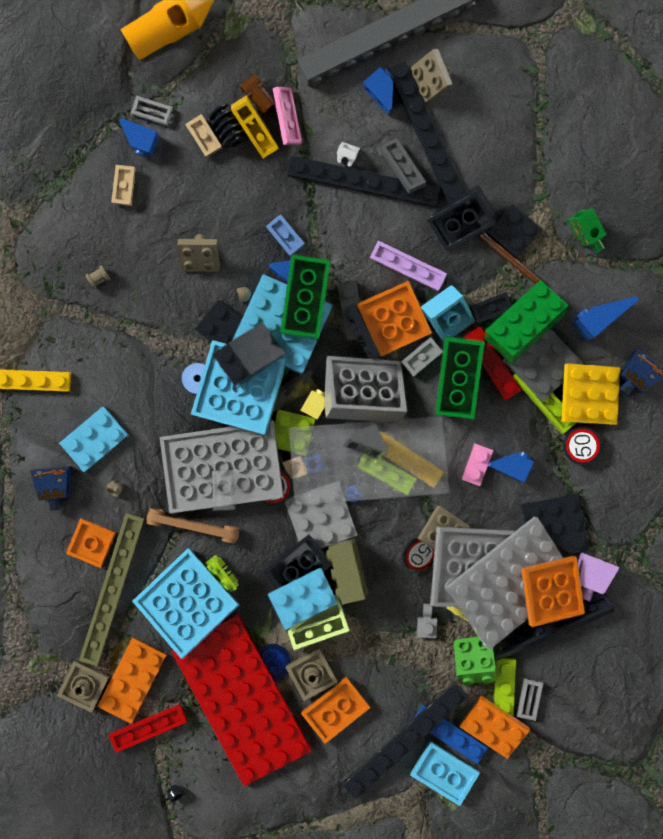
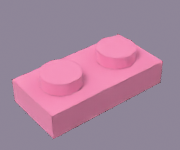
M474 444L462 480L480 486L493 450Z

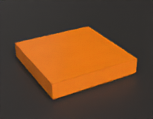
M80 518L66 554L102 568L117 532Z

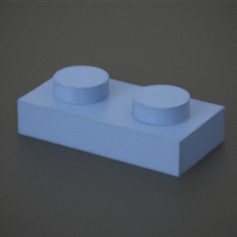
M281 214L266 226L290 257L305 245Z

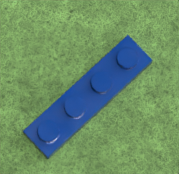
M423 704L415 717L427 706ZM444 719L430 732L476 764L479 763L488 749L485 744L447 719Z

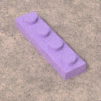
M380 241L377 242L370 256L371 260L435 291H439L447 273Z

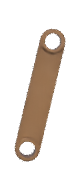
M150 508L147 514V524L154 526L167 524L222 537V541L236 544L240 534V528L225 525L222 528L165 515V511Z

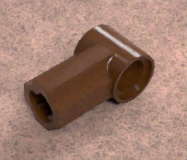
M256 74L240 85L243 93L255 103L263 115L272 111L276 106L275 101L264 89V84Z

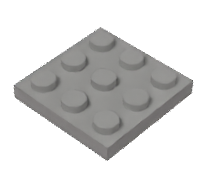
M339 481L293 496L285 502L298 541L309 534L317 545L323 548L357 536Z

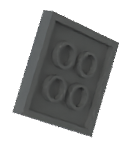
M551 329L513 364L505 358L502 360L541 402L564 382L565 364H582L581 360Z

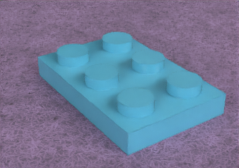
M103 406L59 444L80 469L86 472L129 435Z
M321 568L268 593L285 630L338 604Z
M430 741L412 769L410 776L460 806L480 772Z

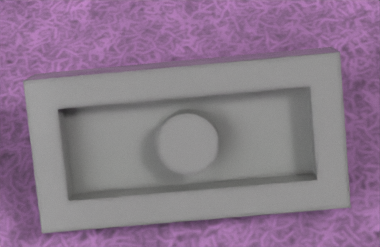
M430 337L401 363L414 377L443 351Z

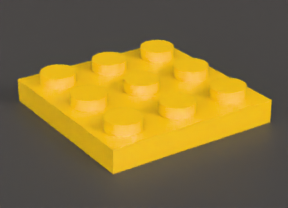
M565 364L562 421L617 425L620 367Z

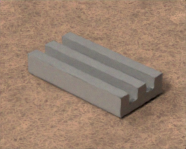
M136 96L131 115L168 127L173 107ZM139 102L153 107L166 110L167 113L156 111L138 104ZM138 109L147 113H151L163 117L165 119H159L144 113L137 112L136 110Z
M523 679L516 713L517 717L536 721L543 682ZM530 684L525 712L522 714L527 686ZM538 686L531 716L529 711L534 687Z

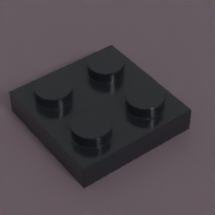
M512 204L487 234L517 258L542 228Z
M217 300L195 330L211 343L213 340L227 344L233 340L242 318L220 300Z

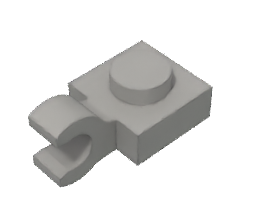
M423 604V617H417L418 638H436L437 618L431 617L432 606L430 604Z

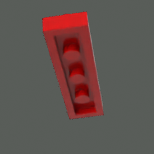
M481 326L464 336V338L483 340L485 342L482 367L504 401L521 391L495 348L485 340V333Z
M181 703L113 731L108 736L117 753L185 724L188 720Z

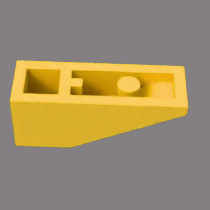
M247 95L231 105L232 112L262 158L279 149Z

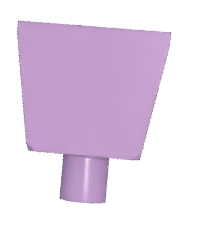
M581 552L578 569L580 583L583 586V599L590 601L594 591L604 594L619 567Z

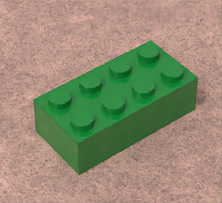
M291 255L280 335L312 340L319 339L330 260Z
M540 280L485 330V340L506 360L513 364L567 314L569 305Z
M451 336L444 337L435 406L436 415L474 419L485 343L483 340Z

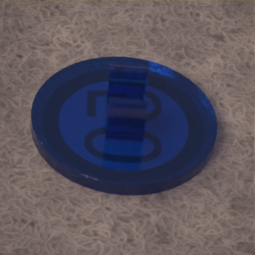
M273 643L260 647L258 650L275 682L286 677L288 674L286 665L291 663L288 651L281 645Z

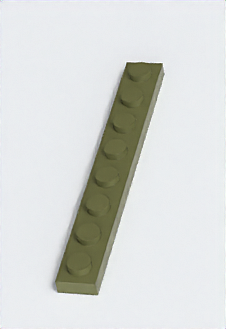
M125 513L79 661L94 666L99 665L145 518Z

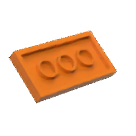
M133 636L97 707L132 724L167 653Z

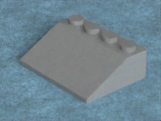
M327 356L325 380L326 418L400 422L407 413L401 361Z

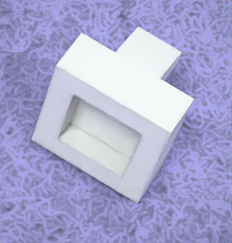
M341 142L337 151V162L341 163L342 158L347 157L349 160L347 166H351L360 148Z

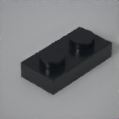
M507 292L471 305L470 308L476 323L479 324L504 314L512 304Z

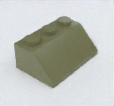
M355 538L330 545L326 553L328 561L332 562L333 565L331 570L333 581H337L338 588H336L337 599L341 600L342 604L365 600L368 590Z

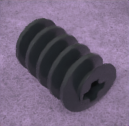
M227 103L215 108L209 114V120L213 121L212 125L216 128V133L220 135V140L224 141L223 146L230 148L243 143L247 138H240L243 130L236 131L240 125L239 123L233 124L236 117H229L232 110H225L229 106Z

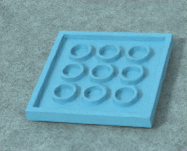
M263 274L233 340L263 322L285 352V355L281 357V359L287 360L285 367L303 374L317 340L280 335L287 284ZM325 301L320 333L333 306Z
M212 340L191 415L266 435L287 360L279 358L251 380L237 388L212 355L226 344Z
M190 548L186 549L132 601L181 659H184L239 606V603L217 578L208 571L206 566Z

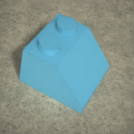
M452 285L421 306L427 320L443 342L445 336L454 337L475 322L464 297Z

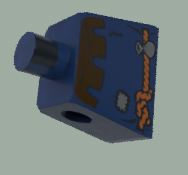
M634 350L620 373V378L625 383L619 391L627 397L633 390L638 393H644L663 377V368L642 350Z
M71 466L30 470L38 500H48L49 511L61 510L60 498L70 496Z

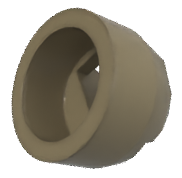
M247 287L237 288L240 302L249 301L252 296L250 289Z
M114 480L106 486L105 490L110 495L118 497L123 486L120 482L117 484V481Z

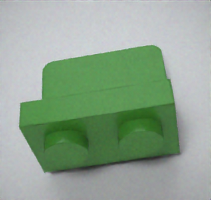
M479 637L456 639L454 641L456 673L460 685L470 686L479 682L488 684L498 680L493 648L490 650L486 649Z

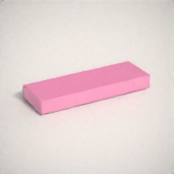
M275 87L273 88L283 145H300L302 140L292 88Z

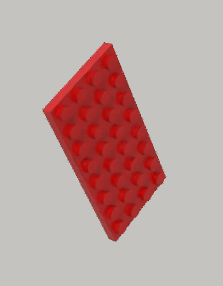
M239 614L218 625L184 659H181L173 649L171 650L243 786L311 752L312 749Z

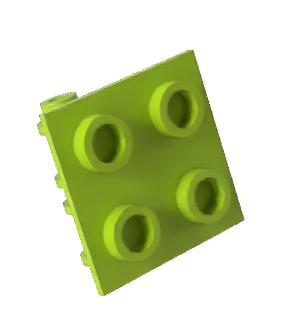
M215 555L204 563L208 571L217 578L229 593L237 589L239 586L238 580L233 573L228 576L231 570L225 573L224 570L228 566L222 569L225 563L221 557Z

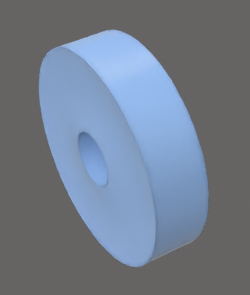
M191 364L186 367L182 374V383L191 393L197 394L200 381L195 382L194 377L200 375L202 378L204 364Z

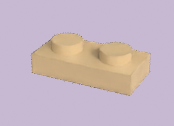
M202 114L185 124L206 158L222 149L221 144Z
M115 166L112 204L132 206L135 167Z

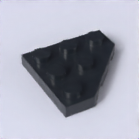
M579 494L521 504L524 523L533 517H538L553 543L570 554L589 551Z

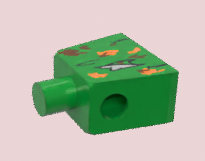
M593 208L581 210L566 220L583 246L591 245L595 253L605 248L601 238L606 236V232Z

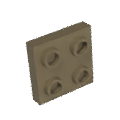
M438 49L431 50L410 68L424 103L432 101L453 85L450 79L452 72H447L451 69L445 67Z
M202 234L196 235L194 239H178L177 246L181 271H219L217 239H206V236Z
M437 505L417 539L435 550L437 527L470 528V526Z
M320 648L286 665V669L303 701L338 683Z
M74 660L57 696L92 713L110 676Z

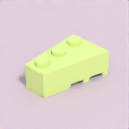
M336 594L334 596L338 604L296 624L288 631L293 650L350 631L341 602L337 599Z

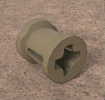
M102 265L93 273L85 275L93 289H96L97 285L105 280H111Z

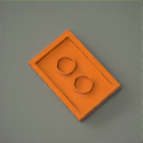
M346 676L304 709L301 714L326 744L370 709V705Z
M480 696L459 725L460 728L507 759L530 731V727L483 696Z

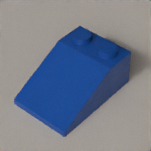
M632 297L595 306L589 310L585 308L574 316L575 321L571 324L587 341L597 336L639 299Z

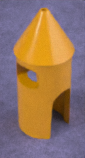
M162 0L155 4L149 12L120 30L138 60H141L167 44L177 42L197 29L200 30L215 0Z

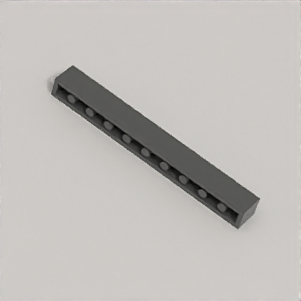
M418 0L297 59L298 67L307 85H317L323 81V78L327 76L333 77L345 67L347 69L352 68L358 61L362 59L368 60L374 56V53L380 50L381 52L387 51L391 48V45L397 42L401 44L413 34L420 35L426 28L430 26L436 27L443 22L442 20L448 17L452 19L465 9L467 11L473 9L477 5L478 0Z

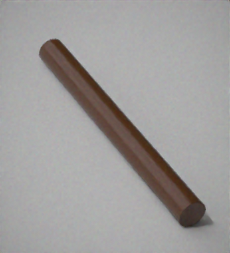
M484 231L479 236L480 239L534 284L540 280L542 281L541 278Z

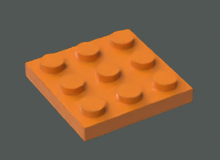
M409 281L356 304L360 316L380 353V357L432 333Z
M570 556L521 568L530 626L534 627L585 614L577 557Z

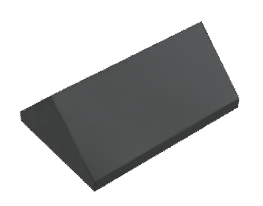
M376 424L349 435L343 447L378 460L387 452V447Z

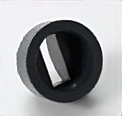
M172 785L167 790V796L172 803L178 801L184 795L182 789L177 785Z

